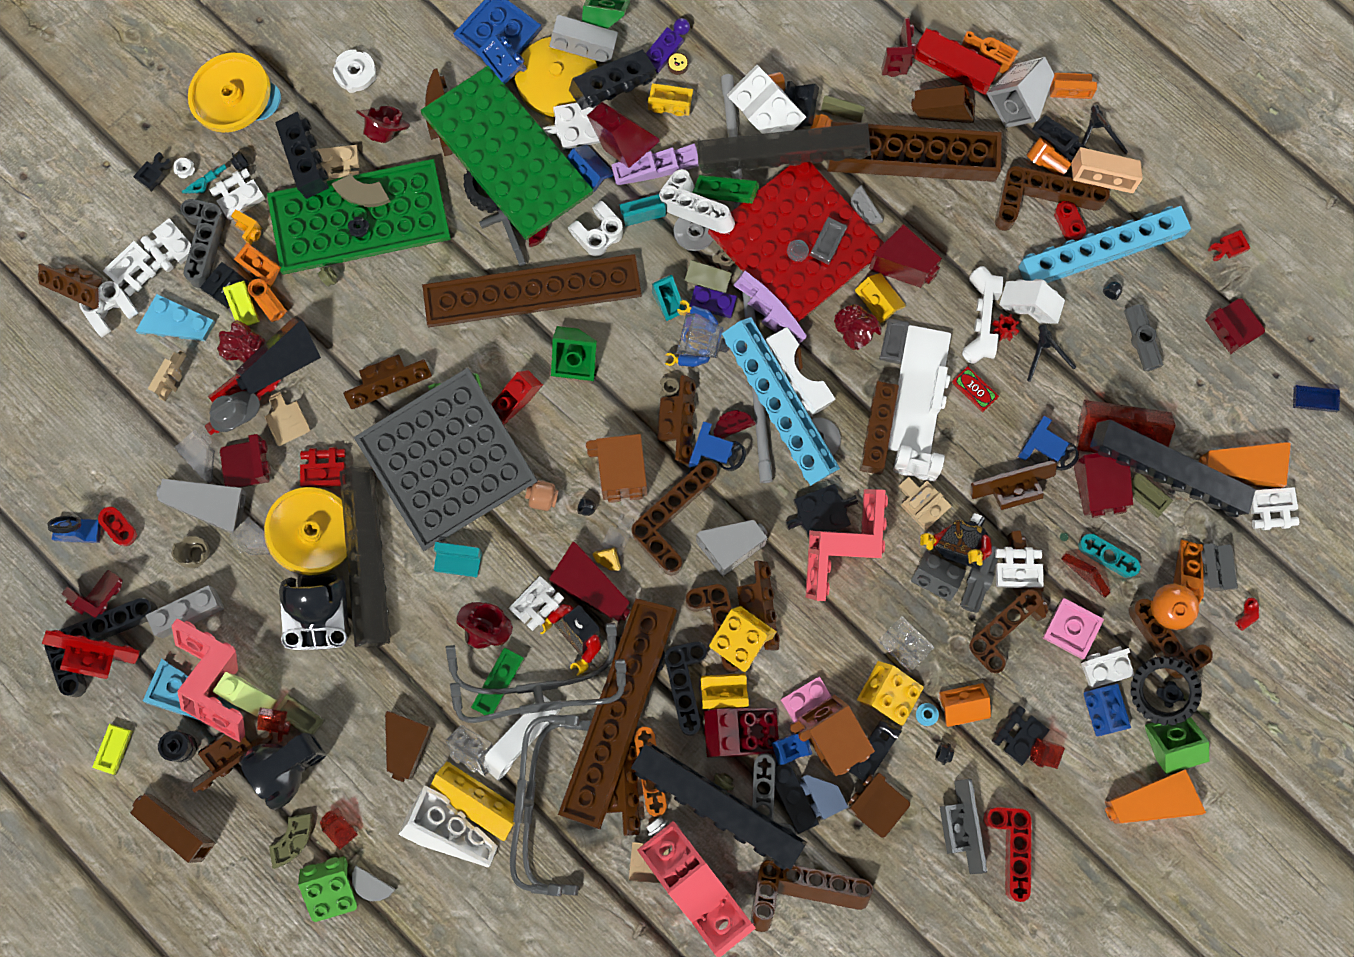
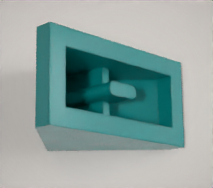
M669 275L652 283V294L665 320L668 321L679 316L680 314L677 312V309L683 311L685 308L680 304L682 300L673 276Z

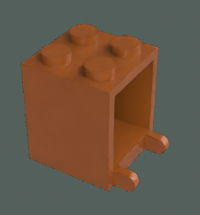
M641 434L598 438L586 442L588 456L591 458L598 457L603 500L615 503L620 502L621 498L630 497V500L643 499V496H647Z
M835 694L798 717L797 721L790 725V730L793 733L803 729L798 735L801 741L809 739L822 764L835 776L847 773L853 765L866 761L870 754L875 752L849 705Z

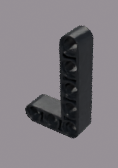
M138 598L98 614L96 618H88L59 631L72 636H77L78 632L83 631V636L86 638L102 641L148 622L146 615L157 610L158 607L150 600ZM147 604L148 611L142 615L141 608ZM126 613L127 618L125 622L120 624V616ZM104 622L105 628L103 631L99 632L98 626L100 623ZM44 645L59 691L63 695L75 698L82 696L87 689L84 675L60 670L65 649L59 648L56 650L53 646ZM75 681L76 688L70 692L69 686L71 682Z

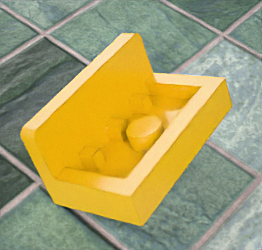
M652 83L650 97H648V110H652L655 113H672L675 116H689L693 89Z
M745 673L701 676L703 709L714 710L727 707L742 708L749 706L747 677Z

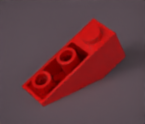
M529 370L517 372L491 403L504 425L529 403L543 386Z

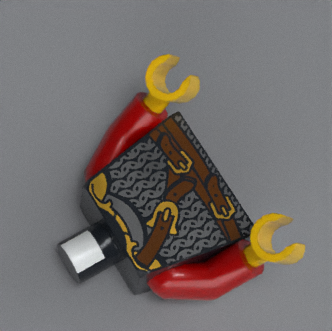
M976 513L972 515L969 522L957 519L952 525L934 535L924 533L920 536L921 546L926 544L928 550H932L933 546H936L943 558L978 570L983 564V560L992 554L991 539L982 527L985 518Z
M562 604L556 611L553 610L544 619L545 622L542 624L544 630L540 634H544L554 624L582 657V659L572 663L570 666L571 670L576 667L579 668L578 676L588 670V663H591L601 649L599 639L600 628L580 605L573 608L570 605Z

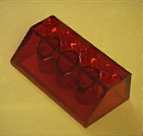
M1084 400L1079 416L1076 447L1078 451L1097 453L1098 451L1090 448L1097 423L1106 420H1112L1169 447L1176 424L1172 412Z

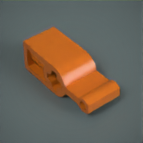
M967 31L962 46L977 51L979 55L995 60L997 64L1001 65L999 72L1005 74L1011 68L1019 52L995 38L987 37L983 40L975 36L971 31Z

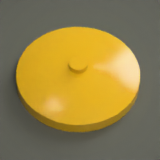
M551 37L536 41L522 53L523 64L527 69L524 72L518 71L515 74V82L521 99L528 107L542 115L555 117L553 107L577 103L569 91L572 78L596 69L597 63L593 59L549 47Z
M236 52L218 55L202 65L192 78L188 89L189 108L193 116L204 127L212 131L222 133L238 131L253 123L266 108L271 91L269 76L262 65L249 55Z
M314 487L298 488L282 495L271 506L264 524V539L272 557L284 568L303 575H319L338 567L348 557L356 537L354 517L348 506L335 494Z

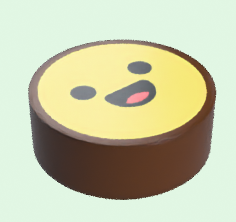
M682 53L670 55L668 58L669 71L675 75L684 74L688 69V58Z

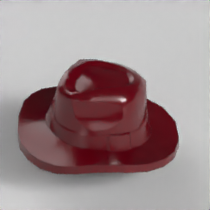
M380 106L379 109L371 107L366 110H356L357 114L364 117L363 134L372 141L387 143L393 139L396 131L406 130L410 127V124L402 119L403 112L392 106Z
M471 602L465 604L459 610L456 617V623L465 630L466 643L475 649L488 648L490 645H502L508 641L512 634L513 626L510 619L498 606L491 603Z

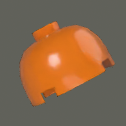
M1176 583L1167 584L1159 588L1150 605L1152 615L1156 621L1165 628L1174 630L1185 629L1192 625L1199 613L1198 599L1193 591Z

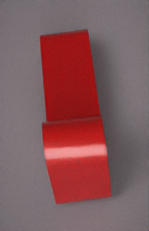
M989 808L983 815L985 825L992 829L1006 830V895L1012 901L1025 902L1031 895V815L1025 809ZM994 811L999 813L1001 818L997 825L993 824L990 818ZM1017 813H1020L1024 819L1021 826L1016 825L1014 822V816ZM1016 837H1020L1023 840V847L1020 850L1016 849L1013 843ZM1017 860L1023 864V870L1019 874L1013 869V865ZM1013 877L1023 878V881L1013 880ZM1020 888L1022 893L1016 894L1013 890Z

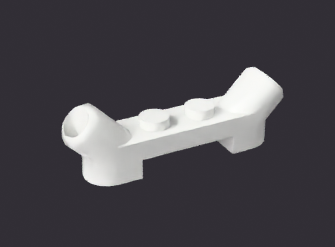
M985 266L978 267L970 275L971 283L981 293V298H978L976 311H980L979 319L976 318L974 331L978 332L977 338L964 347L962 352L963 357L971 364H975L983 357L994 359L997 351L998 334H990L993 300L998 301L1002 294L1003 276L992 275Z

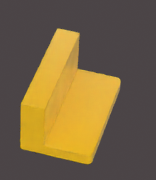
M881 273L867 277L855 289L856 293L880 323L885 322L892 314L906 306Z

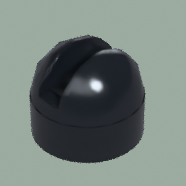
M1116 281L1108 283L1103 289L1104 295L1111 300H1117L1123 291L1121 284Z
M582 497L579 501L577 512L584 516H590L595 512L596 504L593 500Z

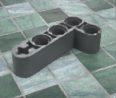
M188 199L181 204L180 210L190 224L197 225L183 274L193 287L200 288L211 275L226 223V217L214 203ZM197 209L194 214L189 215L192 210ZM217 214L215 218L210 219L211 215ZM212 233L209 238L204 239L206 234ZM206 253L203 258L198 259L200 254Z
M765 752L759 754L754 763L752 807L757 810L758 806L766 805L770 811L767 817L774 820L776 761L773 755ZM763 758H767V762L771 763V765L767 768L766 774H771V777H758V774L762 775L763 773V766L759 765V762H762ZM765 781L769 783L771 789L767 793H762L758 789V784ZM778 823L781 826L788 829L789 831L796 834V830L792 825L786 823Z

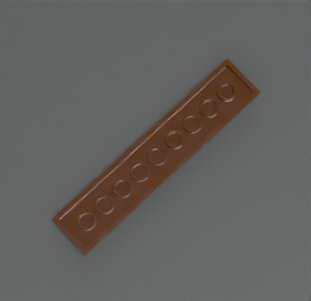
M635 254L422 284L428 328L642 297Z
M635 598L600 699L615 695L619 689L615 669V660L625 659L626 686H624V692L614 702L597 705L558 815L601 829L677 613L675 608Z

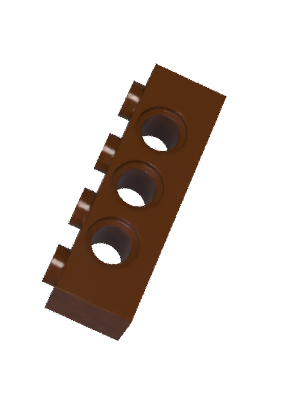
M877 381L874 387L859 471L881 475L884 471L899 385Z

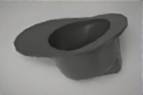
M247 391L218 397L213 401L209 412L212 427L219 432H229L250 421L259 411V398L254 393L250 395Z

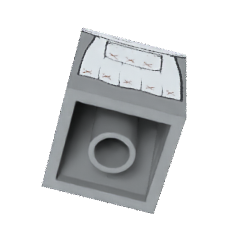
M1045 57L1013 64L986 92L1005 128L1039 120L1054 77V73Z
M754 520L700 531L696 534V543L721 576L724 577L763 548L766 544V534L768 533L761 523L757 524Z

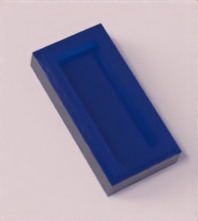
M1296 385L1293 387V408L1337 413L1340 411V390Z

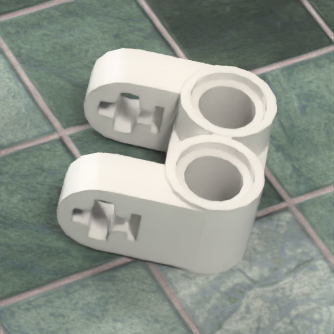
M601 200L592 207L596 216L602 221L598 228L587 231L577 220L568 226L572 236L588 254L594 257L603 255L611 244L619 242L623 236L621 220ZM610 227L617 228V231L611 233L608 232L607 229ZM599 240L601 243L598 246H593L591 242Z
M106 281L99 286L98 309L91 310L90 307L79 303L80 309L100 337H104L111 332L103 319L111 308L120 307L128 319L139 314L126 293L113 281ZM112 292H116L113 297L109 298Z
M900 445L897 450L893 471L905 476H915L926 481H936L941 473L945 455L938 453L919 454L917 451L912 450V447Z

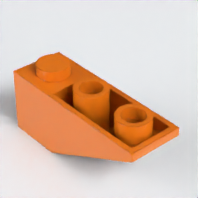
M1181 540L1173 583L1183 585L1193 591L1200 604L1204 597L1203 561L1201 555L1203 545Z

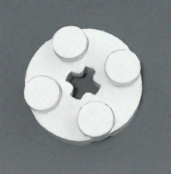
M348 50L337 57L336 64L333 67V74L337 83L349 93L364 90L376 80L375 64L371 56L366 52ZM352 67L360 68L357 74H350Z

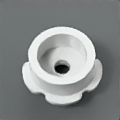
M179 158L174 163V173L178 174L180 178H187L195 171L194 163L190 159Z
M661 816L654 819L646 826L649 831L648 835L659 833L665 828L667 821H664Z

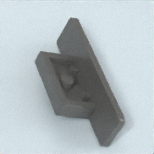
M972 779L957 780L954 784L958 804L940 806L947 854L966 851L969 873H987V862L984 855L983 838L980 831L979 814L976 807Z

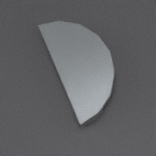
M861 185L855 190L851 198V207L868 225L882 223L883 218Z
M355 866L352 873V884L356 893L363 899L381 901L390 897L396 890L359 866Z

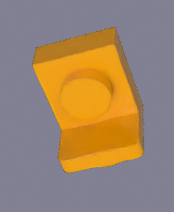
M235 209L231 215L236 222L235 226L244 232L242 235L244 241L252 245L253 242L260 238L262 228L257 221Z

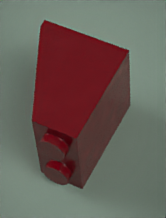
M604 102L587 114L603 149L628 168L660 142L658 137Z
M903 224L873 254L869 269L921 288L925 283L929 285L937 277L936 273L940 270L939 264L942 258Z
M1098 453L1083 455L1073 466L1084 516L1092 515V518L1105 516L1107 512H1113L1114 515L1123 514L1133 505L1130 466L1120 465L1116 463L1115 459L1103 457Z

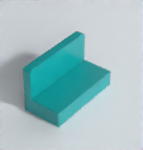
M659 194L619 204L625 227L666 216V207L662 203Z
M435 542V572L478 577L482 556L480 548Z

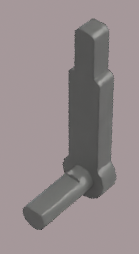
M498 209V214L479 221L482 229L502 221L520 267L526 265L513 226L500 209Z

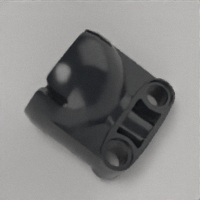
M332 573L300 575L297 578L298 587H296L295 578L290 577L283 580L279 588L283 630L281 641L284 647L294 650H318L338 648L345 645L351 636V627L348 622L346 584L343 576H336ZM334 631L342 632L344 638L336 637ZM289 633L297 634L299 640H293Z
M302 733L291 739L285 746L273 743L253 746L242 754L239 762L242 764V771L256 794L261 799H265L266 805L270 809L277 810L288 804L296 795L301 784L302 773L307 768L322 761L327 755L313 734Z

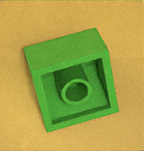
M1191 717L1176 725H1161L1160 723L1145 725L1154 756L1165 774L1210 762L1209 741Z

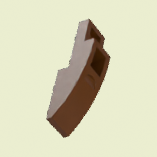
M438 68L433 69L426 90L425 107L445 94L443 89L447 88L444 75H439ZM427 122L431 140L439 138L444 156L452 155L451 149Z
M1021 530L1012 531L1007 535L1009 547L1013 549H1024L1027 547L1025 536L1021 535ZM1013 558V564H1025L1024 558ZM1044 585L1042 588L1012 587L1017 597L1027 589H1035L1042 598V592L1044 591ZM1027 594V600L1023 606L1026 607L1030 603L1035 605L1036 595L1029 596ZM1043 598L1040 606L1031 614L1036 621L1046 618L1048 613L1047 602L1043 601Z

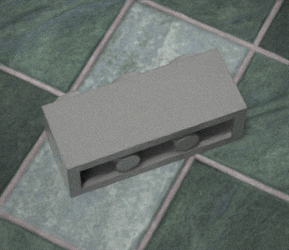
M557 14L549 47L608 64L611 62L618 32Z
M208 585L147 614L146 618L154 636L163 639L173 634L171 625L176 619L195 624L224 610V606L217 590Z

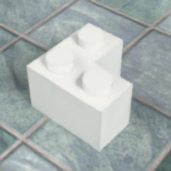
M1017 279L1016 281H1006L999 305L1010 314H1029L1040 324L1058 323L1065 299L1042 279H1034V281Z

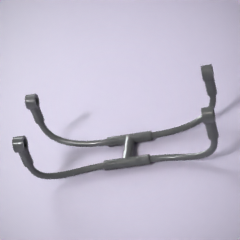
M615 622L605 624L609 655L607 660L596 670L567 680L516 685L513 688L486 689L464 683L457 674L458 665L455 645L446 646L449 672H451L456 682L450 683L453 709L456 711L458 718L467 723H478L519 713L523 715L557 710L568 706L601 705L618 700L624 692V686H626L625 659L615 660L617 686L619 689L611 697L544 702L542 692L582 682L603 672L611 664L615 655V649L617 648ZM460 687L480 694H523L533 692L535 704L522 705L519 708L479 717H467L461 711L463 706Z
M550 714L549 716L538 717L530 722L523 737L520 776L517 780L513 822L515 823L510 852V873L514 883L519 888L531 891L532 894L578 896L579 886L553 883L547 885L535 879L529 865L528 842L535 798L536 782L534 781L541 744L545 736L551 730L558 727L588 731L591 721H579V716ZM548 722L550 725L541 732L535 744L529 781L525 780L530 734L537 724ZM522 820L524 823L523 865L532 885H527L520 881L516 872V852Z

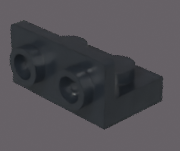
M787 81L785 94L806 116L797 127L812 126L819 87L816 84L797 86L792 81Z

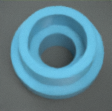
M924 703L917 708L916 719L921 725L931 726L937 722L939 712L933 704ZM925 710L931 712L930 719L924 717Z

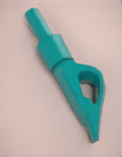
M223 164L214 171L210 170L204 177L199 178L181 192L183 194L205 193L207 184L216 179V176L227 169V167Z

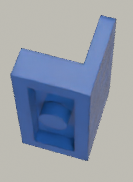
M588 145L573 148L567 156L569 162L590 185L593 192L597 190L603 179L614 175L613 171Z

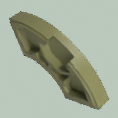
M313 813L288 817V828L285 835L275 844L269 845L272 869L290 863L304 850L313 829Z

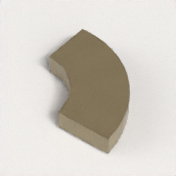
M350 174L332 183L335 191L350 203L363 205L364 207H376L390 202L380 182L363 184L355 180Z

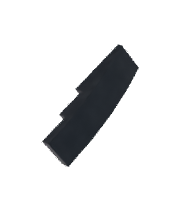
M1044 115L1032 128V132L1038 138L1049 142L1055 148V151L1070 162H1072L1080 147L1089 149L1078 142L1079 137L1047 115Z

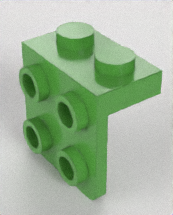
M345 856L333 857L326 862L316 865L310 864L300 869L298 886L311 920L314 922L357 909V902L347 878L348 863Z

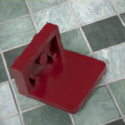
M909 17L904 18L900 33V47L886 48L881 67L882 76L896 77L898 75H907L909 66H912V56H915L916 47L915 43L911 41V37L914 36V25L910 24Z
M1241 298L1223 309L1220 307L1205 320L1230 355L1265 333V328Z
M258 434L248 435L249 442L225 446L220 449L224 486L243 488L270 482L269 474H271V468L266 459V453H268L267 443Z
M107 570L86 598L69 587L65 588L62 595L67 598L65 603L71 606L72 609L81 615L87 612L96 618L98 614H102L106 610L107 602L110 598L120 591L123 580L112 571Z

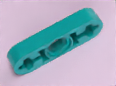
M1087 534L1079 540L1078 547L1084 555L1125 578H1131L1139 573L1141 566L1135 557L1094 534ZM1092 540V545L1094 547L1099 548L1102 545L1103 548L1099 551L1098 555H1096L1095 553L1098 550L1093 547L1091 549H1087V544L1085 542ZM1105 550H1111L1115 554L1113 562H1108L1104 559L1103 554ZM1122 557L1123 559L1120 562L1124 564H1128L1129 562L1132 563L1131 568L1134 569V571L1131 570L1127 572V567L1125 565L1119 564L1117 567L1115 566V564L1118 563L1120 558Z

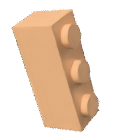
M1080 147L1071 162L1073 180L1134 193L1143 179L1140 160Z

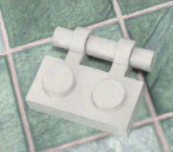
M246 168L240 172L232 173L233 176L223 182L220 180L215 183V187L209 189L214 197L220 193L224 196L217 200V203L228 220L233 219L231 215L235 209L243 213L265 200L264 195L253 179L245 183L244 179L250 176ZM238 183L240 187L229 193L227 189Z
M167 219L152 231L156 235V239L151 240L148 236L141 238L144 249L147 253L154 256L156 262L166 272H170L174 268L170 263L174 259L180 265L187 260L191 243L170 219ZM163 245L168 250L166 254H162L159 250Z
M133 241L103 272L119 287L128 282L130 285L123 291L131 296L135 291L139 292L142 289L141 286L149 278H153L156 275L155 272L161 266L156 261L148 266L146 262L151 258L150 255ZM141 268L143 272L134 280L131 276Z
M1295 487L1256 490L1250 510L1251 514L1260 513L1261 519L1252 521L1253 529L1270 530L1271 527L1287 529L1291 526L1299 525V518L1290 516V511L1298 509ZM1280 512V518L1271 519L1270 513Z
M1012 547L995 549V557L1004 558L1005 563L996 564V587H1043V564H1034V559L1042 558V550H1033L1032 547H1025L1024 549H1013ZM1013 558H1024L1025 564H1013Z
M539 576L509 609L524 624L532 618L527 626L533 631L538 625L541 626L545 622L544 619L553 610H557L564 597L557 593L551 598L556 590ZM544 603H546V605L537 613L536 611H537Z

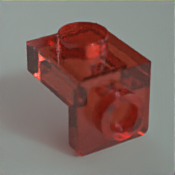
M260 707L257 730L277 732V742L282 743L284 735H289L291 722L287 721L288 712Z
M1037 738L1035 745L1031 748L1030 760L1042 768L1048 766L1058 769L1065 747Z
M338 807L333 811H328L320 821L322 831L339 850L358 835L355 828L346 820Z

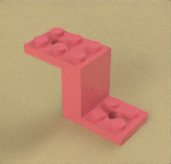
M864 489L861 533L809 530L806 598L826 601V596L829 595L830 591L827 573H830L831 561L828 560V555L881 558L882 553L885 551L883 531L886 529V518L884 517V508L888 504L885 490Z
M176 619L171 625L175 646L201 659L177 691L181 710L234 740L241 742L245 736L242 714L234 708L228 709L224 707L217 699L219 695L213 692L225 672L233 675L237 673L238 664L235 648L229 643L217 641L209 632L203 633L197 630L188 621L183 622Z
M674 821L637 849L664 889L692 922L716 957L723 956L756 929ZM672 848L668 855L663 856L667 849ZM728 922L726 928L719 930L722 923Z

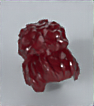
M857 304L849 305L839 310L835 314L833 321L837 331L843 334V339L851 350H860V348L866 346L872 340L874 332L878 335L882 333L877 318L873 314H867L868 312Z
M236 320L231 323V330L229 332H219L220 343L217 350L219 355L226 360L239 359V361L244 363L266 341L261 335L253 331L251 332L250 327L245 323Z

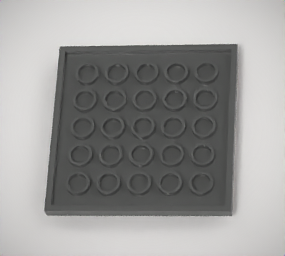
M468 367L354 437L423 551H426L434 546L435 542L444 540L538 482Z

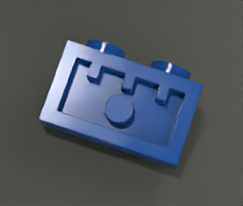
M493 35L477 53L501 82L506 84L518 71L524 72L527 68L523 64V58L511 49L512 44L506 37Z
M1118 684L1084 692L1085 702L1097 737L1131 728Z

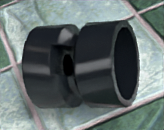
M169 731L160 738L158 751L165 760L179 763L187 762L196 754L197 743L190 734Z

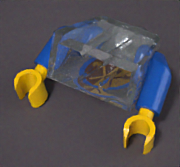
M685 300L680 301V304L687 306V308L683 311L677 309L680 315H686L676 352L679 357L672 353H667L665 356H673L674 361L671 364H665L667 366H674L678 363L679 366L696 367L708 363L710 358H717L719 351L727 353L729 347L726 345L725 339H722L724 329L718 325V321L709 310L697 306L690 307L689 303Z

